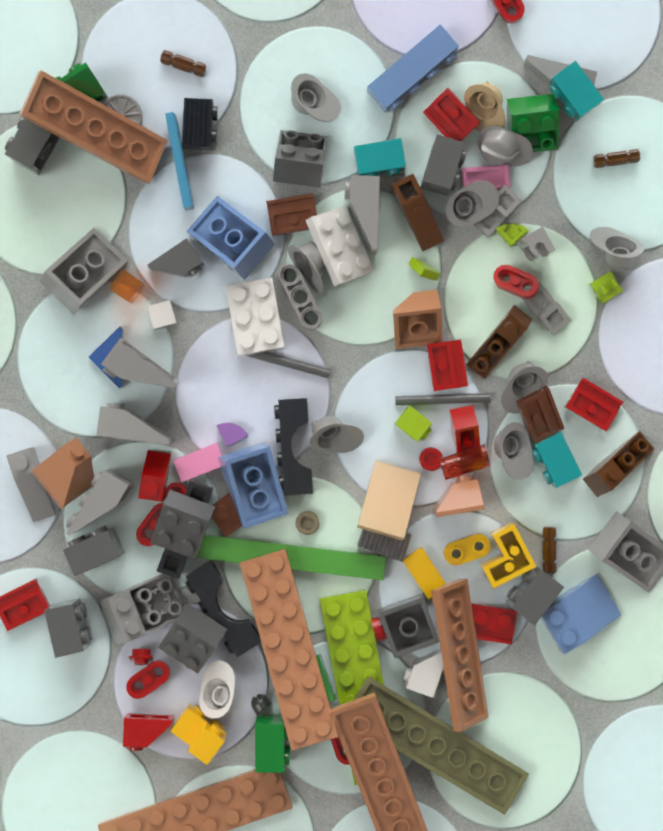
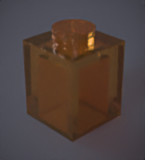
M122 269L109 289L133 304L145 284Z

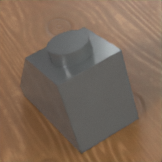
M187 238L147 264L148 268L154 272L180 277L189 275L190 278L201 272V266L204 265Z

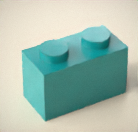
M576 60L549 81L551 85L549 89L553 96L562 100L565 105L563 107L570 118L574 117L576 121L604 101V98Z
M401 138L354 146L358 176H378L379 174L387 173L388 177L402 174L401 171L406 168Z
M556 432V434L536 444H532L535 449L532 451L533 456L538 464L542 463L545 469L542 474L548 485L552 484L553 487L558 488L582 476L561 432Z

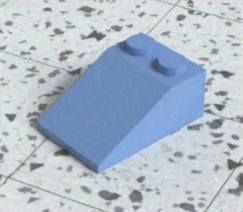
M218 196L186 231L244 280L275 245L264 230Z
M259 443L218 457L226 486L243 529L289 514L270 446Z
M595 574L556 597L541 619L559 650L566 654L585 643L621 616V613L598 574Z

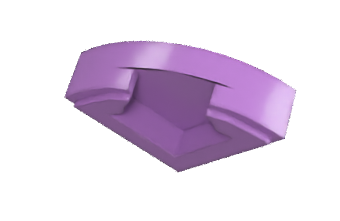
M222 423L216 425L227 446L249 436L242 427L236 424Z

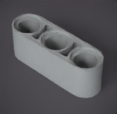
M292 264L283 266L279 272L280 281L301 324L308 330L318 328L321 324L322 316L300 270ZM287 270L296 272L297 278L293 282L284 280L283 274ZM298 291L305 292L307 294L306 302L302 304L296 303L294 300L295 293ZM309 312H313L318 316V321L314 325H308L304 321L305 315Z

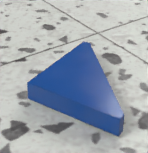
M121 326L89 356L119 389L123 386L122 379L118 376L114 379L106 374L101 363L118 340L123 338V328Z

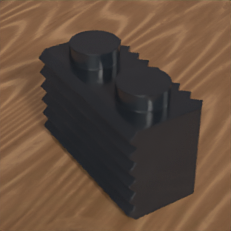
M184 98L183 149L212 151V144H217V130H213V121H218V106H214L213 99Z

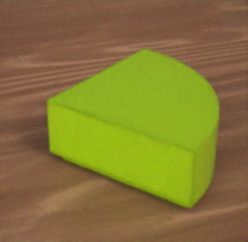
M513 223L503 224L495 229L510 248L529 231L524 226Z
M412 257L408 263L421 277L437 281L441 275L436 269L415 257Z

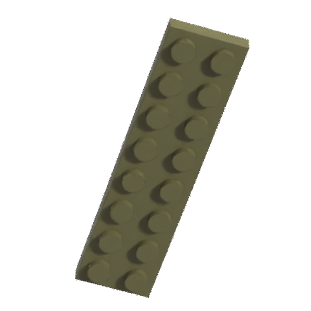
M370 676L366 677L353 700L375 692L397 751L500 813L506 814L528 777V772L464 733L454 732L451 725Z

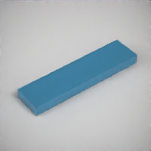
M174 112L165 113L183 208L185 211L193 210L194 203L177 117Z

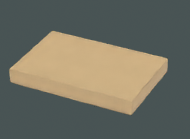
M376 460L357 528L403 541L421 473Z

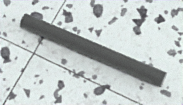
M269 352L245 355L324 378H328L330 369Z
M490 393L395 396V406L490 403L491 401Z

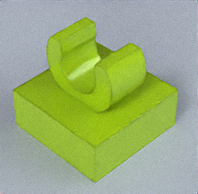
M611 271L589 284L601 304L623 291Z

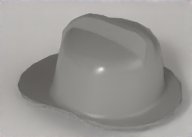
M304 73L297 75L291 83V101L299 113L311 115L323 122H330L338 118L341 112L339 99L316 77Z
M488 126L482 129L478 135V148L484 160L491 165L509 164V166L513 167L522 166L532 157V144L520 134L498 126Z
M483 180L472 182L457 190L449 197L446 203L445 212L447 219L458 228H467L474 225L495 211L499 202L498 190L493 184Z
M597 227L590 233L591 242L604 252L606 263L612 267L631 270L636 257L644 252V246L641 242L613 228Z
M308 242L300 247L290 245L288 253L292 262L302 272L313 290L321 294L323 292L321 275L325 272L326 267L316 244Z
M530 361L515 366L509 373V382L501 395L503 408L509 413H520L516 401L546 386L548 383L546 370L534 366Z
M326 416L320 420L312 421L313 435L310 439V445L316 451L347 453L355 450L363 443L364 434L359 427L343 424L335 416Z
M512 422L507 424L496 436L494 450L497 456L502 459V464L508 475L514 479L522 480L531 474L534 466L529 432L521 423Z

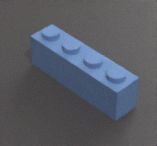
M440 24L369 84L367 92L384 112H387L389 109L394 111L403 103L401 99L406 94L413 95L420 89L421 85L419 83L425 78L428 80L432 79L439 72L437 68L443 63L448 65L457 57L456 52L459 45Z

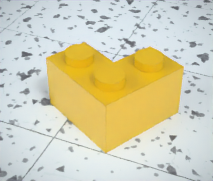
M510 522L490 532L501 554L483 562L480 566L493 589L536 567L514 523Z
M191 704L187 706L171 729L173 734L190 745L188 752L206 765H208L223 745L227 735V731L224 730L226 727L217 719L212 721L204 715L200 706L195 705L193 707Z

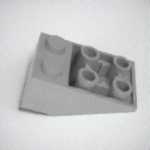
M111 469L98 472L91 482V485L94 486L92 491L85 493L79 503V506L82 507L81 510L73 514L66 526L69 527V530L66 534L72 535L121 505L134 482Z
M165 574L158 575L99 600L116 645L130 642L175 621L185 607L173 577Z

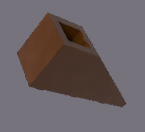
M414 174L392 184L390 189L422 252L443 242L442 235Z
M513 305L466 365L485 379L528 329L533 319Z
M638 431L596 465L583 478V481L596 497L606 494L627 477L654 448L645 436Z

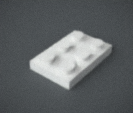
M346 206L305 220L334 287L374 271Z
M273 278L227 285L226 292L238 357L284 349Z

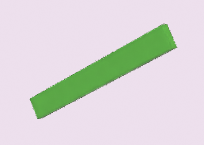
M206 534L196 557L240 563L286 549L292 570L384 580L386 556Z

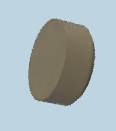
M312 511L301 512L296 518V528L304 535L315 533L319 527L318 516Z

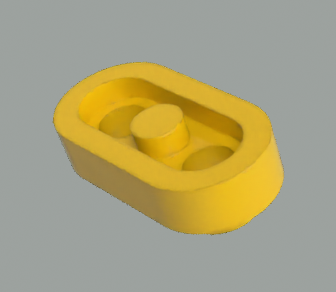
M480 533L449 542L445 546L444 557L451 565H461L479 559L488 554L490 541ZM476 542H482L483 547L481 550L474 548ZM455 549L460 550L458 558L452 557V552Z

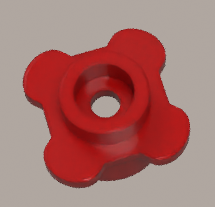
M132 649V656H129L130 661H134V665H148V661L154 660L153 656H151V649Z

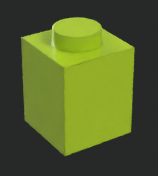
M410 405L394 423L416 442L419 439L424 441L432 431L429 428L432 423Z

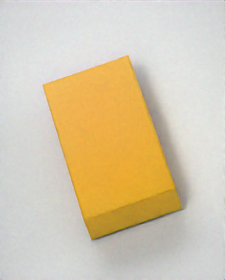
M422 547L403 559L404 564L428 600L433 597V589L446 584Z

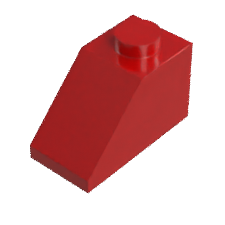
M473 405L450 409L451 429L458 462L481 458L479 425Z
M147 451L138 499L159 502L165 500L172 453Z
M127 713L124 717L123 747H129L131 751H141L143 748H147L172 725L174 715Z

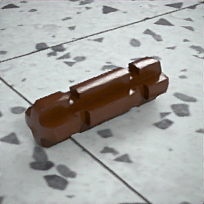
M163 50L160 57L162 64L168 66L171 64L173 68L188 73L193 72L194 75L203 77L206 72V64L198 61L195 63L193 59L178 54L173 55V52Z
M632 149L628 152L625 150L607 153L606 155L597 154L593 157V164L595 168H602L605 165L609 167L623 165L628 162L637 163L640 161L639 149Z
M544 527L543 559L545 563H543V571L552 574L556 573V563H554V560H556V541L554 540L556 528Z

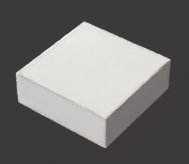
M171 300L147 306L154 330L177 323Z

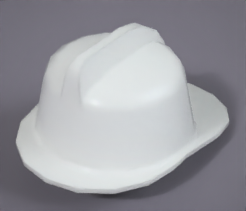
M224 661L210 663L203 674L199 705L204 715L209 718L218 719L224 716L235 705L237 700L235 673L232 667Z

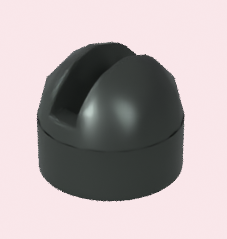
M257 694L251 700V706L256 715L272 704L264 694Z

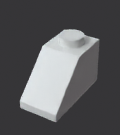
M438 649L413 661L410 668L406 667L402 681H405L406 689L432 698L434 697L444 667L441 650Z

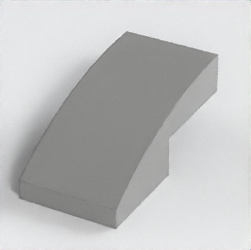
M505 184L498 191L499 202L495 211L474 224L487 238L522 201Z
M538 282L540 287L538 294L531 299H521L554 336L572 320L560 304L552 298L542 283Z

